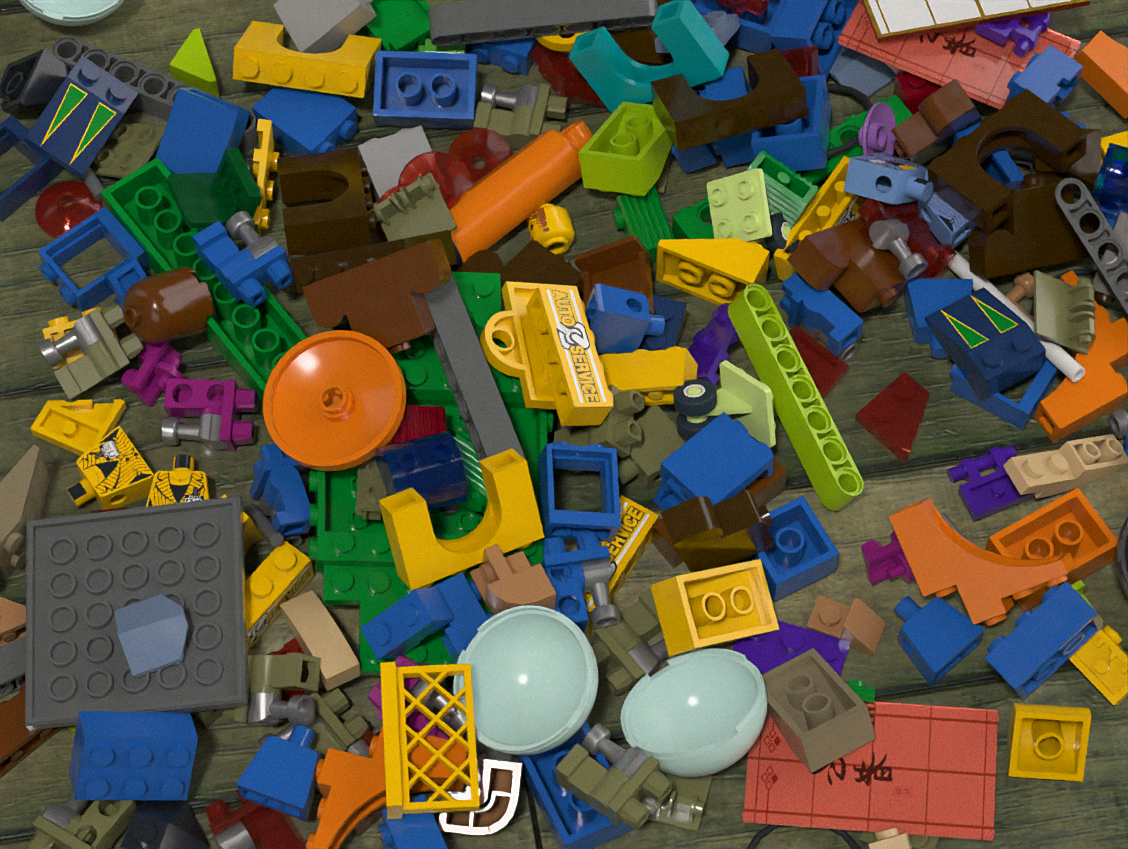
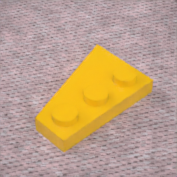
M258 119L257 132L260 149H254L253 179H257L255 183L262 193L261 204L257 207L253 217L255 221L253 229L260 236L262 235V229L268 230L270 210L266 209L267 200L273 201L275 181H272L271 177L272 172H278L277 158H280V152H274L272 120Z

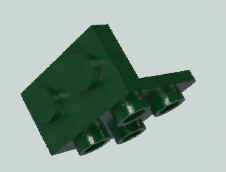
M238 148L225 149L216 173L170 174L166 181L186 225L191 228L209 227L218 220L225 227L227 221L240 211H247L253 218L262 200L261 190L256 185L250 173L249 165L244 161Z

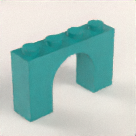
M673 0L658 6L651 28L674 60L666 65L649 66L634 61L621 50L604 26L576 37L569 59L611 113L623 101L640 104L653 101L650 82L683 74L692 88L707 81L713 82L723 76L729 53L690 0Z

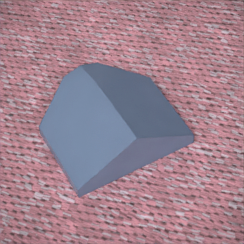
M842 46L830 70V75L840 85L853 87L866 94L869 99L893 83L897 75L884 62L845 46Z
M160 594L114 611L118 637L134 678L183 661V650L189 626L181 605Z

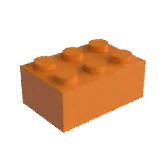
M1076 488L990 536L985 550L1017 559H1045L1070 552L1075 567L1066 574L1068 577L1066 581L1072 585L1113 562L1117 539L1081 490ZM1045 582L1033 586L1035 592L1016 601L1025 612L1043 602L1041 598L1051 587H1047Z

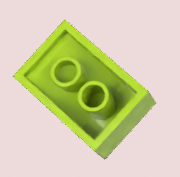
M623 101L578 152L584 188L598 189L601 192L626 193L631 196H645L657 182L673 142L657 117L653 105Z

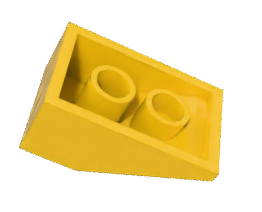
M739 238L660 240L657 245L656 280L720 306L723 303H731L750 284L766 287L770 251L764 249L756 242H746Z
M761 559L683 574L650 585L669 657L779 630Z

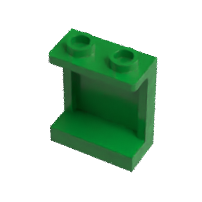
M373 0L371 6L377 16L362 27L371 38L382 39V51L419 52V45H425L426 38H431L428 9L431 6L425 0Z

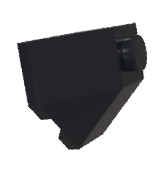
M46 49L8 64L0 81V98L3 99V102L0 104L2 110L8 114L49 104L72 69Z
M144 800L134 811L120 846L121 849H210L187 801Z

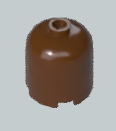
M185 266L144 278L132 284L124 297V321L133 335L139 340L150 344H159L201 334L208 329V326H205L207 316L213 315L212 297L206 282L199 283L193 275L195 270Z

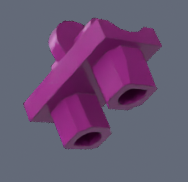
M171 341L159 344L144 342L142 344L144 349L138 354V358L143 364L139 370L127 369L121 378V382L126 389L136 394L146 406L152 407L161 391L166 389L167 378L183 379L182 374L177 370L181 364L182 356L171 346Z
M894 530L890 534L891 543L883 547L878 540L874 539L861 546L862 558L866 565L867 579L872 586L888 578L892 580L898 576H901L906 583L915 580Z

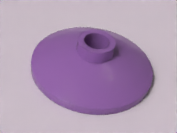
M878 102L874 104L866 116L864 125L859 130V143L862 145L864 155L881 152L893 155L895 148L893 144L896 143V138L891 130L896 127V120L893 110L887 103Z

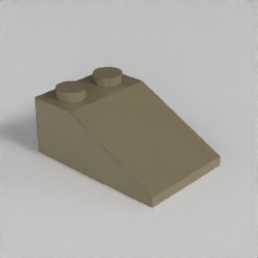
M33 445L0 482V571L8 577L16 569H20L26 564L27 521L40 520L50 484V477L40 448L36 445Z
M814 648L762 674L767 692V712L793 753L811 773L876 739L867 705Z

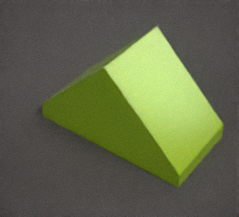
M200 28L193 29L169 64L172 78L219 97L217 81Z

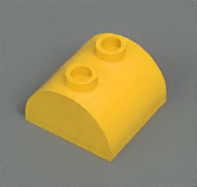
M1013 703L1010 710L1007 732L1008 776L1083 782L1091 724L1090 709L1084 707Z

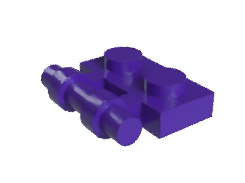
M1045 8L979 20L974 32L1002 46L1006 44L1009 38L1016 41L1017 44L1013 51L1017 56L1023 57L1027 51L1033 50L1038 43V35L1045 32L1051 24L1050 18L1053 15V10ZM1023 20L1029 23V27L1026 28L1020 25V22Z
M1012 445L1001 449L998 446L988 449L983 456L973 460L969 457L960 460L957 466L947 469V475L952 483L960 479L968 482L959 486L958 494L973 521L1035 497L1033 493L1020 495L1003 467L1011 457H1017ZM991 467L996 470V472L983 477L979 473Z

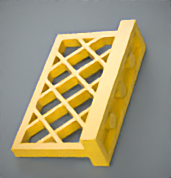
M395 662L380 663L387 820L402 819V814L479 810L471 663L396 667ZM464 675V687L455 696H452L439 685L447 676ZM420 677L429 686L415 698L404 689V678ZM433 690L448 701L446 706L437 715L422 704ZM464 696L465 706L461 702H459ZM405 699H406L409 703H411L406 709H405ZM453 707L466 716V722L457 732L441 720ZM416 708L431 720L418 734L406 725V718ZM436 725L451 737L439 751L423 739ZM466 731L467 741L461 737ZM406 734L413 739L408 745ZM455 742L468 751V758L459 768L443 756ZM417 744L433 756L420 770L408 761L407 757ZM437 761L453 773L441 787L425 775ZM468 767L470 778L463 773ZM408 770L415 775L410 781ZM459 778L470 787L471 799L454 800L445 791ZM419 780L435 792L426 802L410 803L409 791ZM441 797L444 801H437V799Z

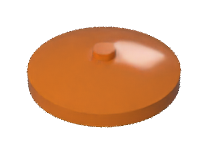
M333 330L322 332L296 344L285 353L274 367L267 381L263 398L265 424L277 446L298 464L321 471H337L352 468L379 453L396 433L405 411L406 386L399 365L388 350L378 341L354 331Z

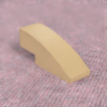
M313 590L279 605L304 654L321 658L319 677L327 691L360 676V663L334 619Z

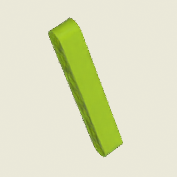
M750 284L728 306L729 318L761 382L765 383L772 391L773 407L821 503L829 510L840 511L861 494L864 487L862 477L769 292L761 285Z

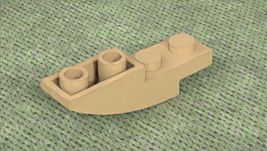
M1114 434L1067 441L1059 450L1011 457L1003 467L1020 495L1033 493L1036 499L1066 492L1108 476L1127 467L1128 457L1124 452L1122 444L1116 439Z

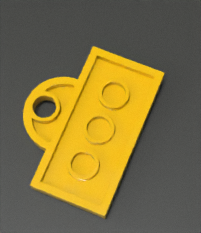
M506 281L501 289L506 311L496 313L488 320L481 332L480 346L485 358L494 368L506 375L520 378L526 408L556 409L526 305L538 286L568 285ZM492 338L502 340L507 348L497 346Z

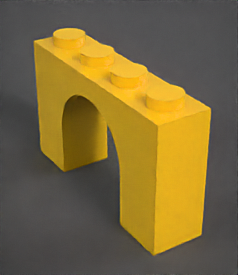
M252 21L234 47L233 79L364 98L375 79L376 50L381 51L382 39L349 34L343 46L336 51L318 54L302 53L284 47V25Z
M513 448L479 461L487 492V509L479 525L461 538L443 540L435 537L426 501L412 487L378 500L398 577L411 591L427 588L434 581L449 575H458L465 572L467 568L482 563L484 549L498 544L502 554L514 549L526 548L534 541L544 538L527 461Z

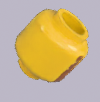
M543 204L527 220L531 241L539 242L555 255L566 252L574 241V229L570 214L563 207Z

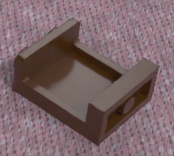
M636 235L622 238L574 256V262L583 275L585 305L594 285L602 284L644 294L647 297L649 314H654L650 254Z

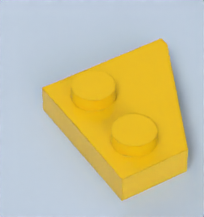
M114 399L113 403L93 404L92 400H77L75 402L48 400L30 430L33 436L82 456L114 429L127 407L125 401L121 399Z

